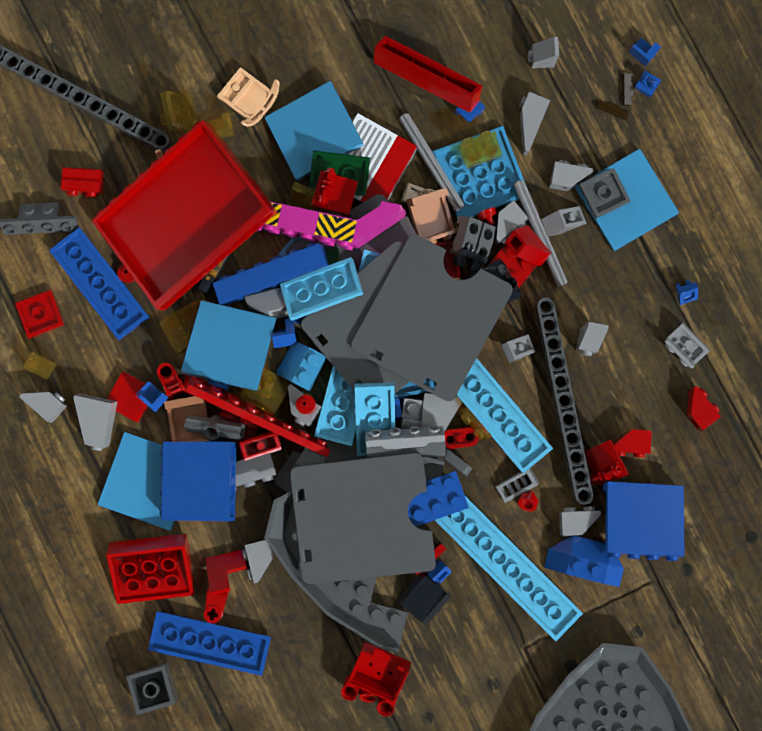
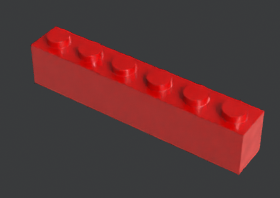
M384 36L375 46L374 63L469 113L479 103L482 91L481 84L387 36Z

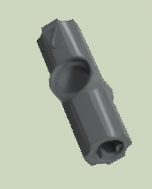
M187 415L184 424L185 431L204 434L210 440H217L219 437L242 441L244 438L245 425L243 423L226 421L219 415H213L211 418Z

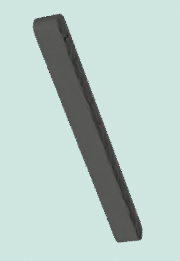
M0 45L1 68L154 150L160 149L164 153L166 149L172 147L171 140L164 132ZM17 60L15 66H10L12 61ZM34 69L31 75H27L28 70ZM50 78L49 83L43 84L44 79ZM61 87H67L65 92L59 93ZM79 95H83V99L80 102H76V98ZM95 104H100V107H99L98 110H96V111H93V110H92V107H93ZM111 113H117L114 119H108ZM127 122H133L131 128H125ZM143 131H150L147 137H141ZM166 139L165 145L158 146L159 140Z
M542 298L537 302L535 312L572 496L576 503L588 504L592 501L593 493L555 305L550 298ZM541 303H547L549 305L548 312H544L541 310ZM545 321H550L553 324L551 331L544 328ZM549 340H554L557 343L556 349L548 347ZM553 358L559 359L561 363L559 368L552 366L551 361ZM557 377L564 379L563 387L556 385L555 380ZM561 396L567 397L568 404L566 406H562L559 403ZM565 414L570 415L572 418L570 425H566L563 422ZM569 433L574 434L576 437L573 444L567 441ZM573 452L579 454L580 459L577 463L572 462L570 459ZM577 471L583 473V480L577 482L574 478ZM581 490L587 493V498L584 501L578 498Z

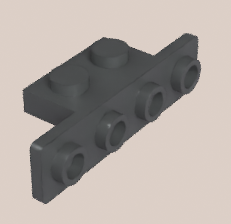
M58 202L20 204L18 218L0 219V227L4 235L71 232L79 228L76 216H59L60 206Z

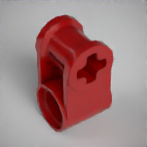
M169 363L160 364L157 368V375L169 400H173V397L183 392L187 393L185 391V384L176 368ZM168 366L171 368V374L168 377H164L162 370Z
M208 586L204 618L207 622L216 623L222 619L228 592L211 595ZM213 609H215V613H218V616L214 617V619H212V615H209V612L213 611Z

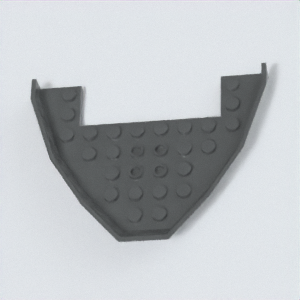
M423 457L426 481L441 476L445 460ZM297 489L298 500H305L304 489ZM290 491L275 499L269 517L265 540L290 577L326 615L374 646L398 653L408 611L370 602L376 577L319 584L305 583L302 578L293 493ZM304 550L306 562L312 561L311 550Z
M602 643L565 678L536 715L530 731H692L671 687L642 647Z

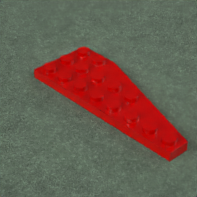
M186 375L184 379L186 392L328 457L331 450L326 441L311 437L309 433L298 430L292 425L274 417L272 412L266 409L261 410L249 401H244L232 393L223 391L222 388L210 385L203 378Z

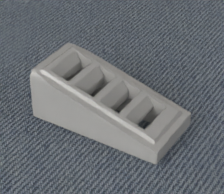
M530 467L526 472L522 473L520 471L495 487L504 503L534 488L539 484V481ZM525 474L528 475L532 483L528 484L526 478L524 477ZM518 478L521 479L525 487L522 488L517 480ZM512 481L518 490L516 492L510 484ZM505 485L511 493L509 496L503 488Z

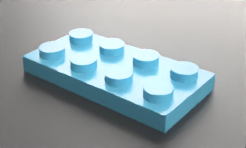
M352 257L280 284L289 319L291 320L363 295Z
M394 383L355 384L357 456H367L366 431L395 428Z

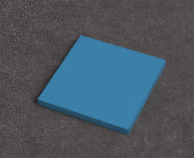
M331 81L265 117L297 182L310 175L313 150L349 154L364 146Z
M503 126L432 151L464 203V207L461 210H454L457 218L458 216L474 217L488 208H499L510 204L513 200H520L514 183L524 179Z
M640 149L589 178L591 179L614 168L631 200L630 203L595 219L579 185L575 186V190L613 252L679 214Z
M201 301L181 373L258 391L276 318Z
M124 432L98 505L171 531L174 521L161 520L159 514V507L162 504V496H160V486L162 485L160 468L163 465V457H161L160 451L163 445Z

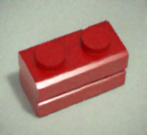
M62 168L61 190L67 196L77 197L78 194H85L86 197L97 198V195L103 194L104 172L101 169Z
M272 431L246 438V440L236 441L238 454L242 461L281 450L278 435Z

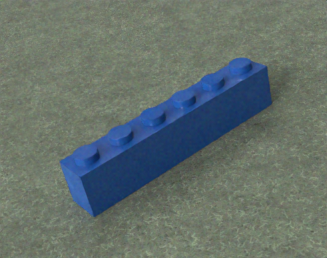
M312 242L307 244L305 249H293L288 252V255L270 258L271 261L265 264L264 262H259L252 265L253 268L249 270L244 268L237 270L233 276L224 275L219 277L218 281L213 283L219 304L223 306L230 305L245 299L246 296H250L253 293L265 292L280 286L283 282L329 266L324 246L320 243Z

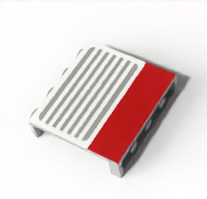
M357 114L351 120L364 146L347 155L371 158L366 196L354 195V198L363 203L373 196L381 194L388 201L415 155L417 146L366 117Z

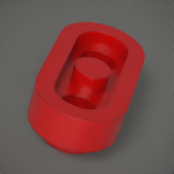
M471 427L444 432L445 448L447 449L472 447L479 441L478 431ZM467 434L473 436L471 441L466 440ZM448 436H452L454 438L453 443L447 442Z

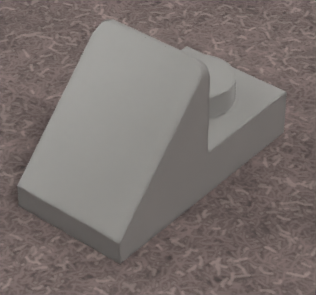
M529 334L502 344V349L509 363L536 352Z
M403 397L402 418L400 419L399 429H407L413 426L421 428L423 400Z

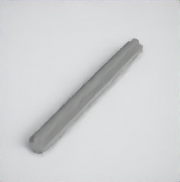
M407 113L403 114L399 118L414 145L417 146L419 153L441 189L447 188L449 195L446 197L455 211L461 210L464 207V203L410 115Z
M519 180L514 183L516 192L534 233L552 252L546 261L557 286H562L567 283V279L524 180Z

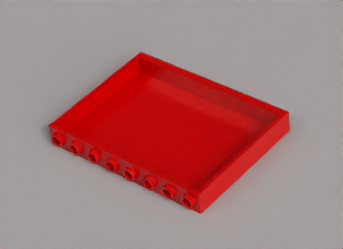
M204 120L196 122L190 132L182 135L174 146L166 149L160 159L153 161L148 170L140 173L136 178L137 180L127 185L119 196L111 199L109 205L105 209L99 210L96 213V217L91 220L156 310L165 311L278 213L214 127Z

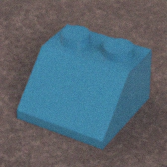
M297 342V345L290 346L276 375L310 392L327 358L312 348Z

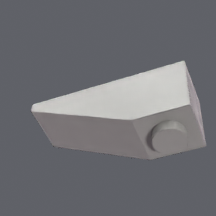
M531 92L528 93L527 97L523 96L519 105L522 108L520 120L524 156H527L550 102L549 99Z
M588 322L581 327L576 351H580V355L590 357L592 354L598 353L607 333L608 325Z

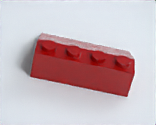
M187 533L109 542L106 556L117 604L194 595Z

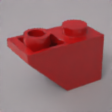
M528 225L514 229L505 241L506 245L517 257L538 266H542L552 254Z
M695 386L689 389L687 417L698 431H703L719 419L721 415L718 413L720 411L713 402L710 403L706 398L707 393L701 387Z
M628 430L613 445L619 456L633 453V457L645 458V454H651L652 431Z

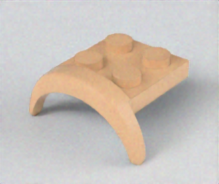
M240 67L217 97L246 119L241 121L242 125L250 127L259 122L273 105L278 95L279 81L275 79L270 90Z

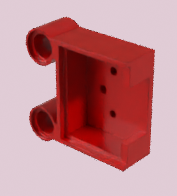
M364 642L350 675L344 680L341 696L345 700L352 701L357 698L360 689L380 697L377 705L378 713L382 716H390L394 713L397 697L409 674L412 662Z

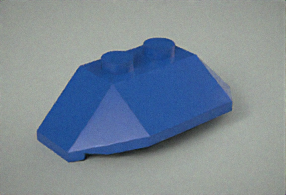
M575 535L550 547L544 568L617 587L620 586L624 570L619 558H609V554H602V551L606 550V543Z

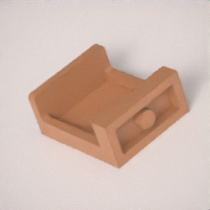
M447 188L406 200L416 234L434 244L437 243L436 239L443 237V240L454 238V234L458 232V228H454L445 196L449 195Z
M193 396L164 402L168 413L172 442H208L210 440L204 434L187 432L184 428L187 415L208 418L205 400Z

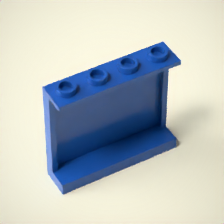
M163 442L160 451L161 457H163V465L160 468V475L162 477L160 496H162V504L159 507V514L161 520L235 521L236 442Z
M606 482L602 484V492H606V550L602 551V554H609V558H620V555H628V559H640V556H647V560H659V557H666V561H678V558L684 557V486Z

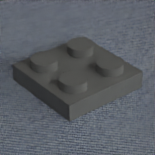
M614 168L579 184L595 219L631 202Z

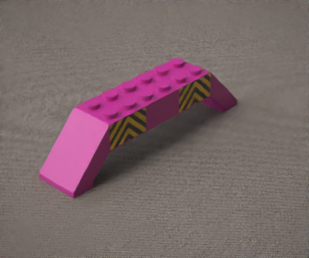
M381 201V206L355 220L271 202L278 213L257 231H261L263 228L272 234L279 235L282 232L290 238L297 239L300 236L308 242L319 240L324 245L334 247V244H338L342 249L352 251L353 248H361L404 218L406 211L401 205Z

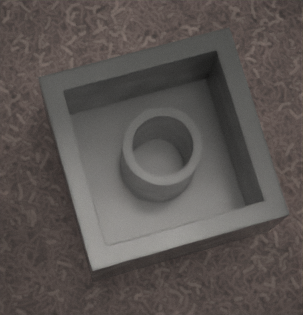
M168 662L139 670L126 676L136 715L167 707L178 701Z

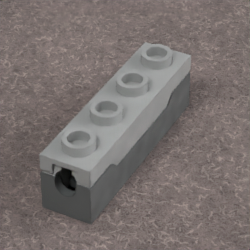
M431 425L421 428L413 426L407 429L391 428L390 430L373 429L365 432L367 458L419 453L422 457L446 456L443 426Z
M271 453L246 461L236 462V487L244 485V488L254 486L257 480L262 479L264 483L274 480L273 476L277 475Z

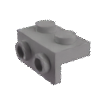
M684 323L678 326L665 339L666 348L671 353L675 352L680 357V362L691 369L710 351Z

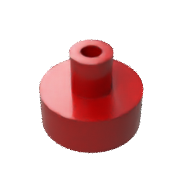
M491 207L477 215L480 221H486L487 224L494 225L493 217L497 216L498 213L495 207Z
M121 265L117 272L120 280L124 283L134 282V278L126 267Z
M302 395L296 401V408L301 414L309 415L315 411L316 402L311 396Z
M528 491V493L520 495L518 505L521 509L532 512L536 510L539 500L534 492Z
M360 689L359 699L368 703L378 701V696Z

